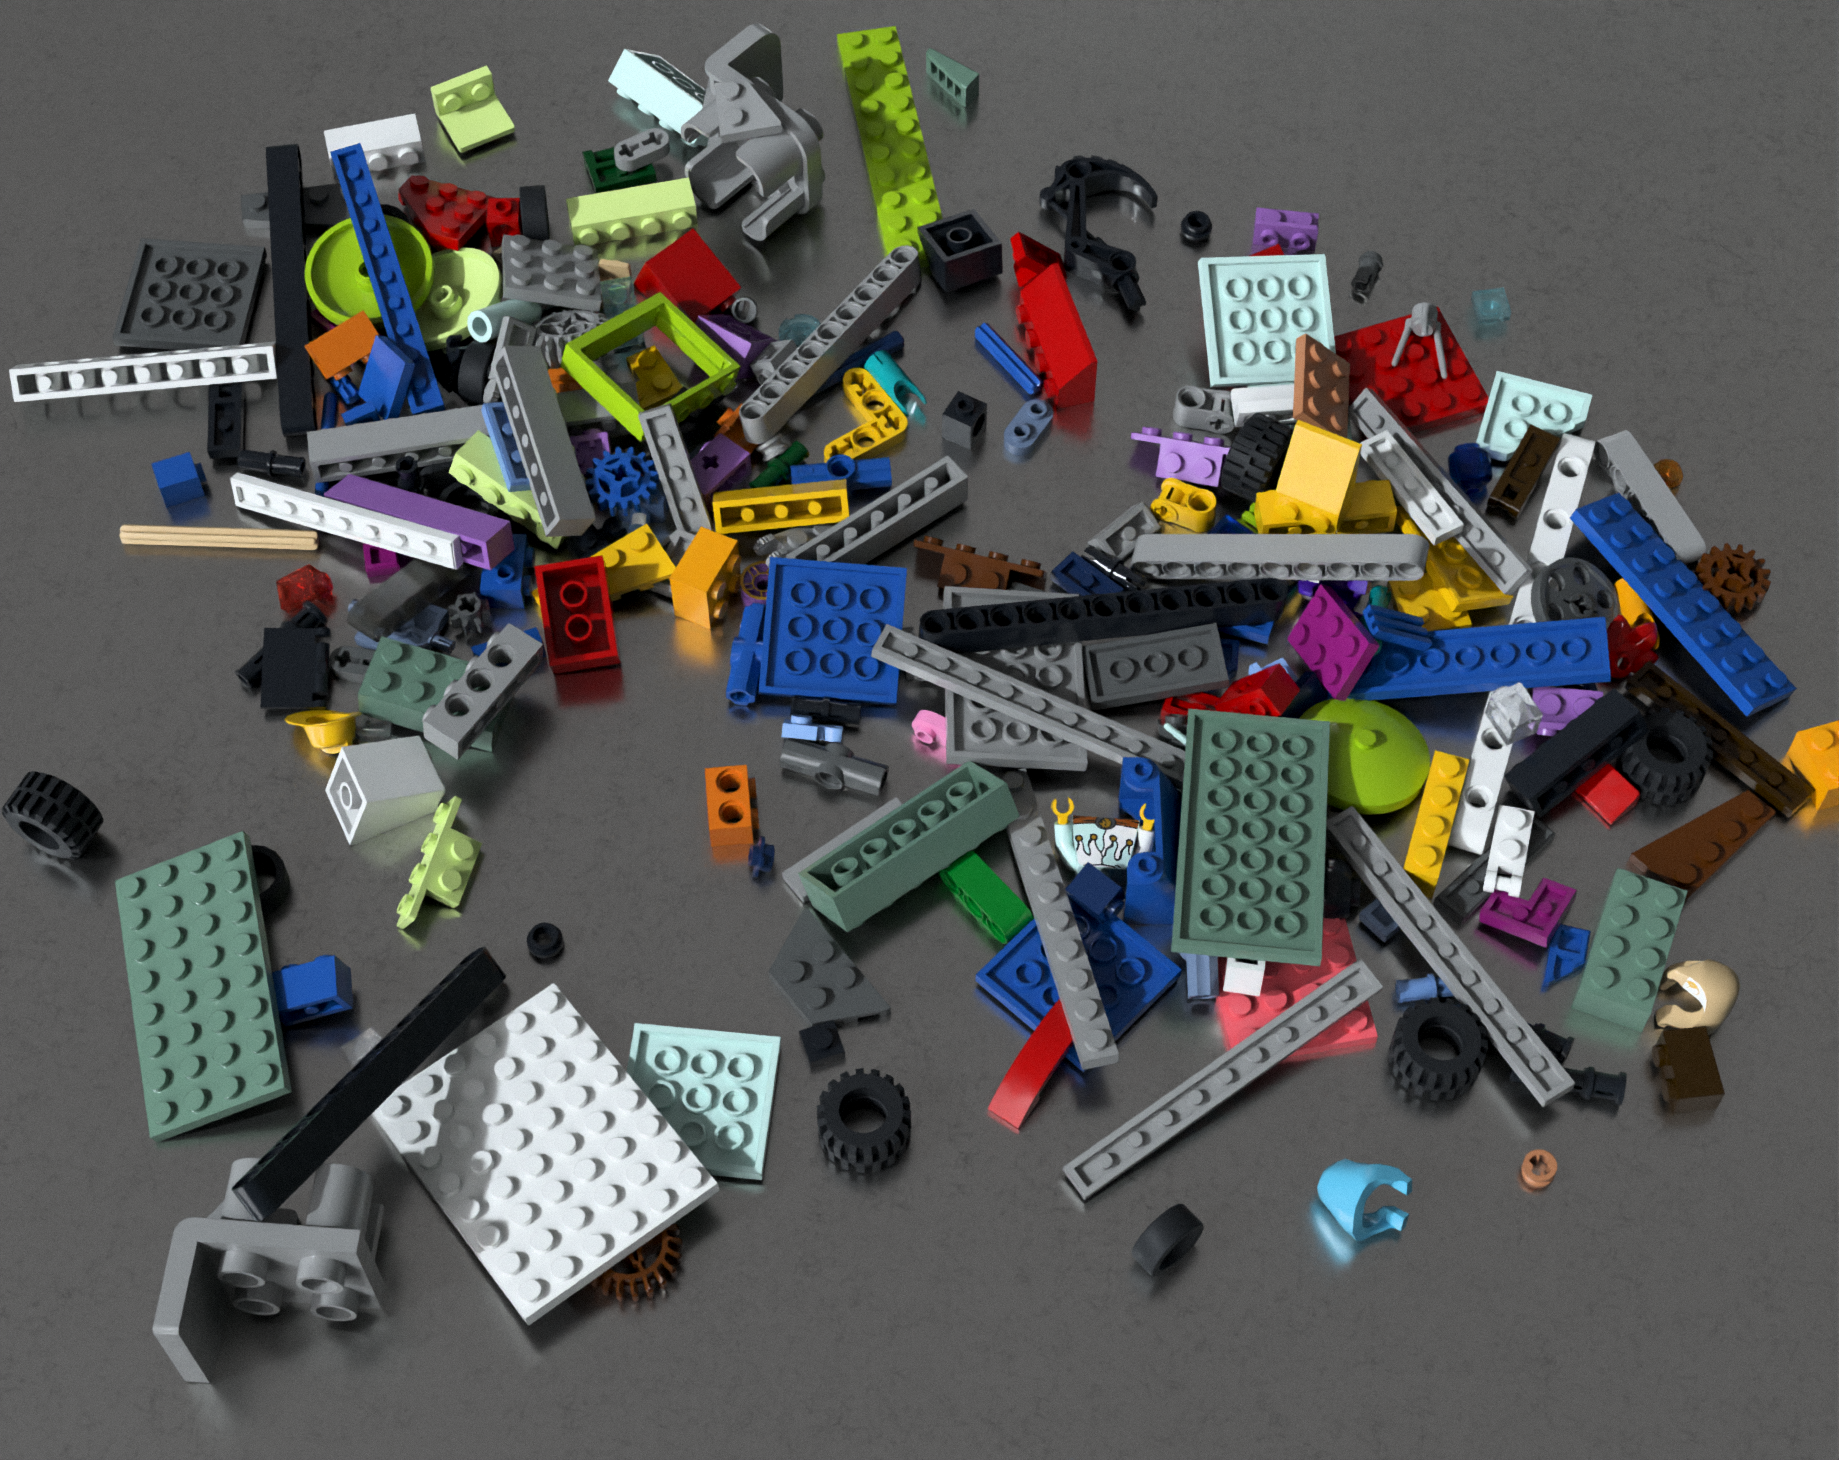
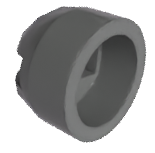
M740 297L732 305V315L741 323H748L754 320L758 314V305L751 297ZM746 301L750 303L748 317L743 316Z

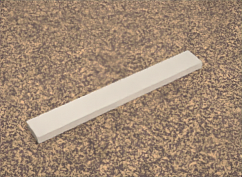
M238 472L230 478L235 504L238 507L455 570L463 564L459 535Z

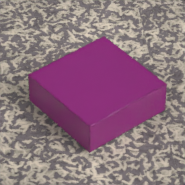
M363 544L365 569L368 578L401 573L399 553Z

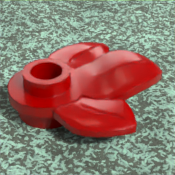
M1619 614L1614 618L1607 629L1611 677L1623 678L1630 672L1636 673L1648 661H1651L1653 664L1656 663L1658 655L1651 650L1656 643L1658 634L1657 626L1654 622H1647L1632 629L1623 615ZM1623 657L1621 664L1618 666L1619 659Z

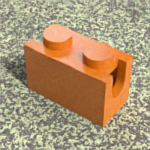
M363 310L304 347L325 380L334 376L337 381L353 371L350 365L359 359L364 364L368 362L375 336L379 334Z

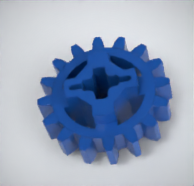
M618 446L615 449V454L611 455L605 450L603 451L604 459L602 461L597 458L592 460L594 468H587L588 479L585 480L591 503L597 502L600 511L609 507L611 516H615L618 510H622L624 516L627 517L629 509L634 508L636 512L640 513L642 512L641 503L652 504L651 495H657L658 493L657 483H659L657 471H655L653 460L647 461L645 452L635 456L633 447H630L627 453H622L621 448Z

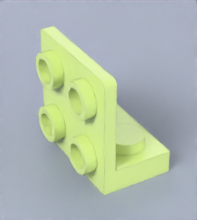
M487 65L430 87L435 112L459 152L468 151L515 132L513 122L495 95L492 73Z

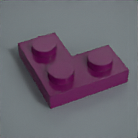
M1544 877L1529 901L1520 897L1508 896L1507 892L1494 889V893L1490 895L1480 911L1479 922L1547 947L1576 900L1577 890Z

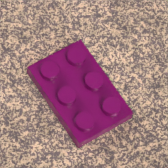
M1322 584L1318 587L1287 638L1309 668L1316 673L1317 678L1332 697L1341 701L1347 699L1380 646L1332 587Z

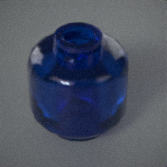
M1478 443L1458 445L1447 458L1449 476L1460 489H1463L1465 494H1476L1483 491V486L1490 483L1493 478L1490 453L1486 449L1481 448Z

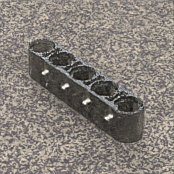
M416 558L357 601L348 614V625L373 641L379 642L381 636L386 638L473 573L478 566L463 562L455 570Z

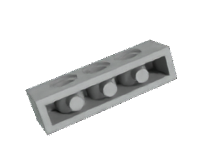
M510 623L501 632L496 631L490 637L484 652L480 656L475 655L469 661L464 675L458 681L455 679L448 685L444 698L437 706L433 704L427 709L422 719L424 738L459 760L542 663L543 644ZM503 662L509 665L500 667L495 664ZM485 687L487 690L477 691L475 688ZM458 711L467 713L463 716L453 715L454 712Z

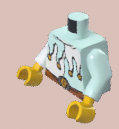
M1068 797V810L1060 813L1057 811V800L1055 798L1051 803V809L1058 818V821L1054 823L1055 848L1066 868L1075 871L1076 877L1087 862H1089L1119 886L1126 885L1129 860L1138 853L1152 852L1155 840L1154 819L1149 820L1145 817L1144 811L1147 803L1140 809V817L1144 822L1143 826L1139 827L1140 820L1072 815V821H1068V816L1074 809L1073 801Z

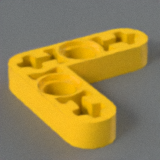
M852 368L845 372L843 376V391L867 423L827 444L824 449V463H827L835 454L847 455L853 460L871 459L901 443L908 435V420L874 377L863 368ZM862 383H863V391L865 392L863 395H862V389L860 388V386H859L858 384H862ZM871 401H879L884 406L879 410H871L867 407V404ZM887 417H888V422H889L893 427L888 428L887 419H886ZM863 437H869L875 443L869 447H862L857 441Z

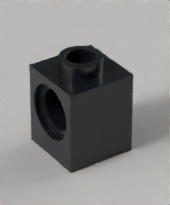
M958 391L942 414V437L971 450L986 429L987 403Z

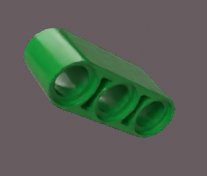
M974 851L966 852L953 861L949 867L939 871L940 877L947 888L1002 944L1010 942L1034 919L1024 902Z

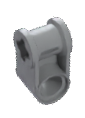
M1194 385L1180 388L1176 395L1173 410L1175 423L1184 428L1207 430L1217 434L1229 433L1233 430L1235 424L1232 417L1231 392L1200 388ZM1222 400H1225V405H1221Z

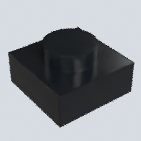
M834 1020L799 1031V1038L810 1069L845 1058V1050Z

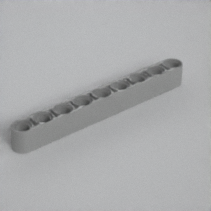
M904 245L893 249L741 405L739 416L746 441L752 444H762L770 440L920 283L922 275L916 248Z
M1143 534L1137 538L1130 569L1140 575H1144L1147 579L1251 580L1277 578L1279 580L1414 581L1421 579L1424 575L1429 542L1424 537L1415 534Z

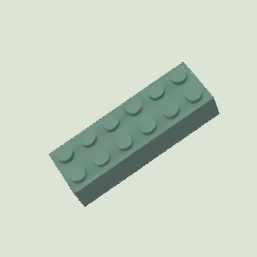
M968 761L799 872L798 875L812 906L842 929L849 932L853 928L861 926L868 918L880 910L891 906L896 899L911 889L919 887L923 881L938 871L949 867L953 861L966 852L976 849L981 842L996 832L1004 830L1011 822L1019 818L1020 815L1007 783L975 763Z

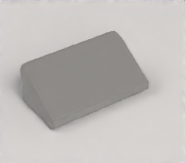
M1144 501L1130 507L1087 543L1112 559L1117 557L1123 560L1134 551L1139 536L1155 534L1162 527Z

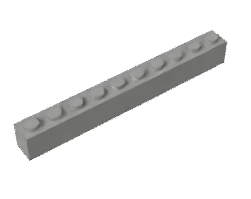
M635 381L616 383L639 405ZM585 389L557 393V401L562 416L566 420V429L569 437L580 436L583 431L588 429H601L602 432H608L610 437L631 434ZM483 405L307 432L309 463L315 482L322 483L341 480L348 474L360 477L397 471L396 462L403 456L413 457L414 461H417L418 467L453 461L455 453L478 430L490 438L481 412Z

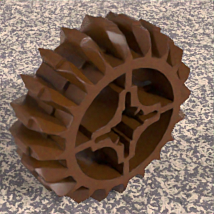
M677 1224L670 1225L639 1247L636 1251L638 1261L635 1260L631 1253L611 1267L614 1270L628 1268L634 1274H622L610 1268L591 1281V1285L595 1288L602 1285V1293L606 1297L616 1290L617 1300L621 1302L625 1298L626 1293H631L633 1301L637 1302L640 1298L639 1292L646 1291L647 1296L652 1298L654 1296V1285L666 1289L667 1281L664 1276L675 1278L677 1270L674 1265L681 1264L683 1260L682 1254L678 1252L683 1248L682 1239L677 1237L680 1234L679 1226ZM662 1246L656 1261L646 1269L645 1260L647 1257L655 1253L656 1248Z

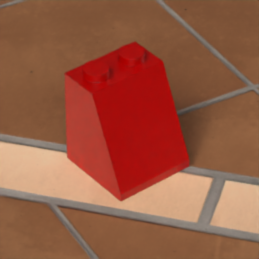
M694 228L645 262L633 283L636 290L647 299L661 292L694 324L698 315H713L718 310H721L723 313L729 310L737 300L735 297L741 290V286Z

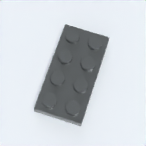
M1217 623L1082 646L1083 661L1093 711L1229 687Z

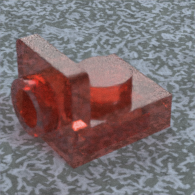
M310 564L276 581L281 609L288 614L303 607L302 604L306 600L311 602L318 600L326 606L334 603L331 591L333 590V583L330 577Z

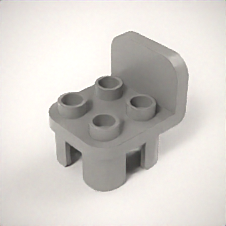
M754 23L746 27L706 59L705 72L709 79L702 110L681 126V138L688 143L694 141L701 134L709 138L707 147L693 157L685 166V177H689L693 193L712 209L719 208L749 182L759 188L760 195L763 197L771 196V198L742 221L743 232L755 240L762 241L795 213L805 214L821 201L823 196L822 183L825 181V173L821 166L819 141L823 139V130L820 123L809 111L802 108L793 111L782 103L783 74L780 38L762 24ZM746 78L779 118L783 133L722 143L714 83Z

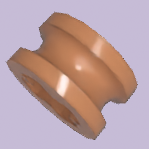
M1541 1149L1530 1151L1523 1160L1522 1175L1524 1179L1535 1187H1544L1553 1181L1557 1171L1555 1157L1550 1152ZM1535 1161L1536 1165H1538L1539 1161L1545 1163V1172L1547 1174L1544 1175L1542 1171L1540 1175L1534 1174L1531 1162Z

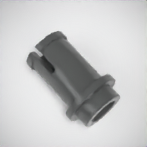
M1374 251L1365 252L1358 260L1360 266L1351 282L1352 287L1356 286L1355 290L1358 292H1369L1376 274L1383 268L1381 255Z

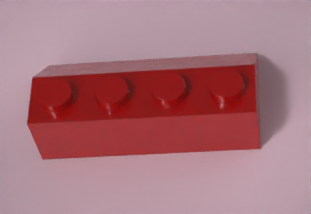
M1053 263L1020 291V305L1016 306V315L1019 324H1024L1026 327L1025 338L1029 349L1034 348L1036 353L1034 358L1037 371L1045 376L1044 386L1047 397L1054 399L1057 410L1095 401L1098 361L1058 263Z

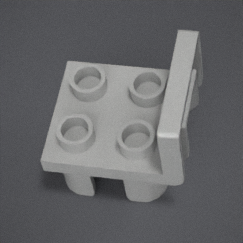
M241 1158L232 1163L225 1200L207 1218L189 1217L177 1224L173 1232L153 1322V1334L185 1381L212 1382L230 1297H234L233 1306L235 1308L257 1315H273L278 1313L281 1301L311 1303L310 1312L312 1314L333 1321H350L355 1319L358 1307L382 1309L386 1286L375 1263L384 1206L378 1203L371 1205L374 1185L369 1174L347 1165L324 1163L316 1170L305 1226L298 1225L299 1216L295 1210L278 1208L265 1219L256 1222L231 1189L261 1158Z

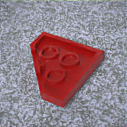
M411 175L399 188L398 200L403 206L407 205L410 217L417 227L423 228L425 238L430 244L459 251L486 222L488 198H496L486 195L481 191H470L459 188L451 183L429 180L421 175Z

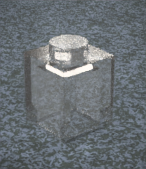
M1521 682L1510 687L1502 686L1493 691L1485 711V715L1507 746L1537 733L1543 716Z

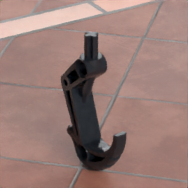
M1075 155L1073 159L1064 162L1061 166H1056L1054 182L1050 187H1045L1040 191L1039 204L1042 208L1046 210L1055 209L1067 220L1064 268L1074 275L1115 292H1121L1128 309H1133L1134 312L1140 311V307L1146 305V300L1138 285L1140 277L1136 270V257L1129 251L1108 245L1100 237L1095 238L1086 230L1085 198L1102 191L1124 190L1143 198L1152 209L1157 207L1158 196L1141 175L1124 164H1119L1112 159L1105 160L1095 155H1091V158ZM1069 203L1068 213L1059 205Z

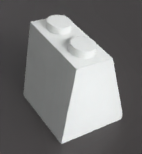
M420 735L341 747L325 791L349 845H355L436 812L442 796L445 794V783L443 778L438 776L432 763L431 752L425 748Z

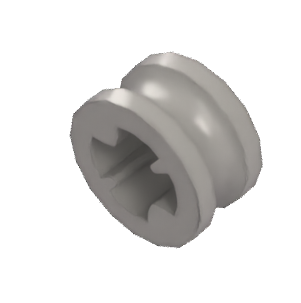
M781 433L774 435L770 440L755 448L757 452L763 453L764 457L762 460L764 462L772 459L789 447L787 443L781 442Z

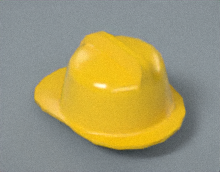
M311 710L291 714L285 718V721L289 724L303 726L314 748L321 749L326 753L335 754L340 753L341 747L352 745V740L356 737V717L360 716L362 712L345 713L331 710Z

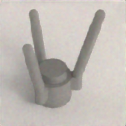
M1428 302L1414 305L1412 317L1405 320V329L1391 363L1392 366L1398 365L1411 331H1414L1416 335L1426 337L1433 333L1441 377L1443 379L1448 377L1441 338V323L1437 321L1438 310L1436 306Z

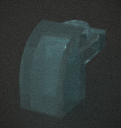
M631 276L599 282L604 306L603 311L607 319L610 320L637 305ZM644 333L613 349L614 354L646 349Z

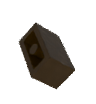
M1706 1026L1662 1031L1656 1045L1652 1048V1057L1655 1066L1661 1068L1663 1098L1665 1101H1670L1673 1114L1717 1109L1725 1092Z

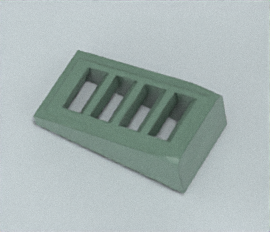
M929 47L926 51V72L961 105L968 107L979 95V73Z

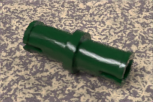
M794 441L778 458H772L768 462V467L749 483L750 489L777 486L781 481L786 482L791 477L790 466L799 465L809 457L806 447L802 443Z

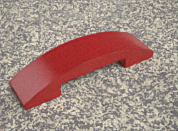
M1060 999L1032 1033L1006 1073L988 1107L990 1112L1018 1130L1040 1100L1038 1095L1074 1044Z

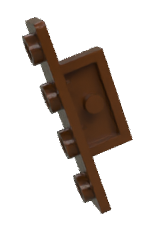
M924 536L923 542L914 541L913 547L945 555L937 585L939 588L944 589L945 586L1007 590L1011 571L1043 579L1047 577L1048 572L1040 570L1041 563L1022 559L1020 565L1007 562L1008 555L989 551L988 557L975 554V547L958 543L956 549L943 547L944 540Z

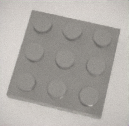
M503 234L501 244L503 298L588 311L600 310L601 289L597 249L586 245L562 244L555 240L543 241L530 239L523 235L511 236Z

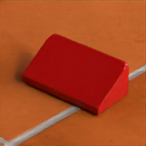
M1607 764L1575 790L1610 825L1633 809L1640 797V792L1610 764Z

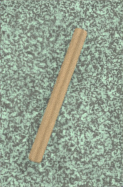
M123 524L120 528V538L123 544L316 550L319 546V534L316 530Z

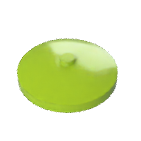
M384 215L408 293L416 312L426 300L433 285L435 271L432 254L424 237L412 225L396 217ZM351 218L346 219L328 229L310 250L305 265L307 290L315 307L331 322L340 325L364 310L375 329L385 328L352 220Z
M1332 698L1315 704L1299 718L1330 722L1327 803L1342 810L1353 806L1359 814H1384L1408 805L1421 792L1430 770L1429 749L1417 727L1395 709L1373 700L1347 698L1345 701Z

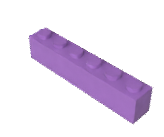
M348 474L324 493V496L329 499L459 535L463 562L484 569L492 570L515 550L510 521L352 474Z

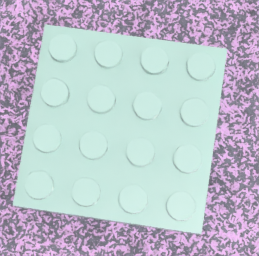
M1325 254L1201 258L1198 261L1211 387H1236L1294 382L1296 338L1305 333L1336 354Z
M635 1023L626 1071L711 1175L762 1180L781 1050V1037Z

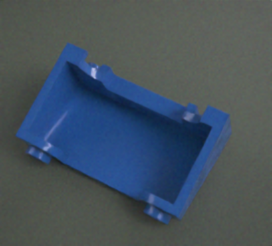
M1123 757L1118 810L1119 815H1126L1128 813L1135 820H1140V827L1143 826L1144 822L1140 817V809L1147 803L1144 814L1147 819H1154L1155 852L1138 853L1129 860L1122 917L1123 922L1127 925H1173L1182 794L1153 761L1142 757Z

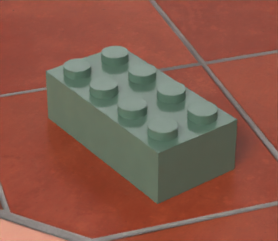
M381 636L358 691L359 712H362V715L424 733L422 719L425 712L431 705L435 704L437 706L444 698L445 690L453 680L456 679L458 681L464 675L469 661ZM477 687L475 690L485 691L487 688ZM513 697L472 743L471 747L488 752L493 751ZM462 711L453 713V715L455 716H463L467 714Z
M1620 868L1616 869L1608 888L1572 1002V1009L1639 1032L1643 1031L1652 1012L1688 891Z

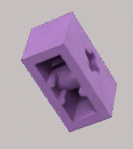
M721 433L712 441L706 442L700 449V452L691 460L708 513L713 510L714 492L734 490L752 473L750 453Z

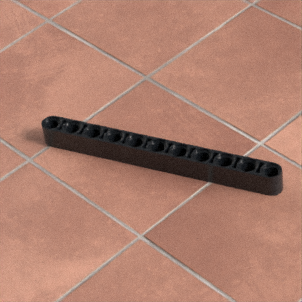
M289 144L266 147L279 412L284 437L307 435V432L318 430L314 361L304 347L313 340L312 323L309 315L311 313L310 295L305 282V265L308 256L302 160L299 145Z
M1262 578L931 610L924 613L920 618L918 637L958 654L1150 635L1217 623L1218 628L1263 624L1272 621L1276 622L1282 617L1288 596V587L1277 578Z
M485 946L476 949L466 956L236 1182L231 1190L256 1222L265 1219L275 1212L503 982L506 974Z

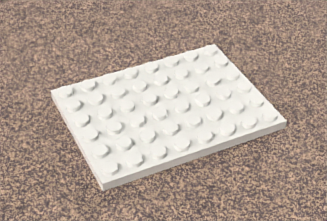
M554 983L400 1085L371 1114L528 1326L720 1191L715 1179Z

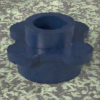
M760 836L758 844L751 845L749 849L748 866L754 867L753 877H758L759 871L770 872L773 866L774 844L765 843V836Z

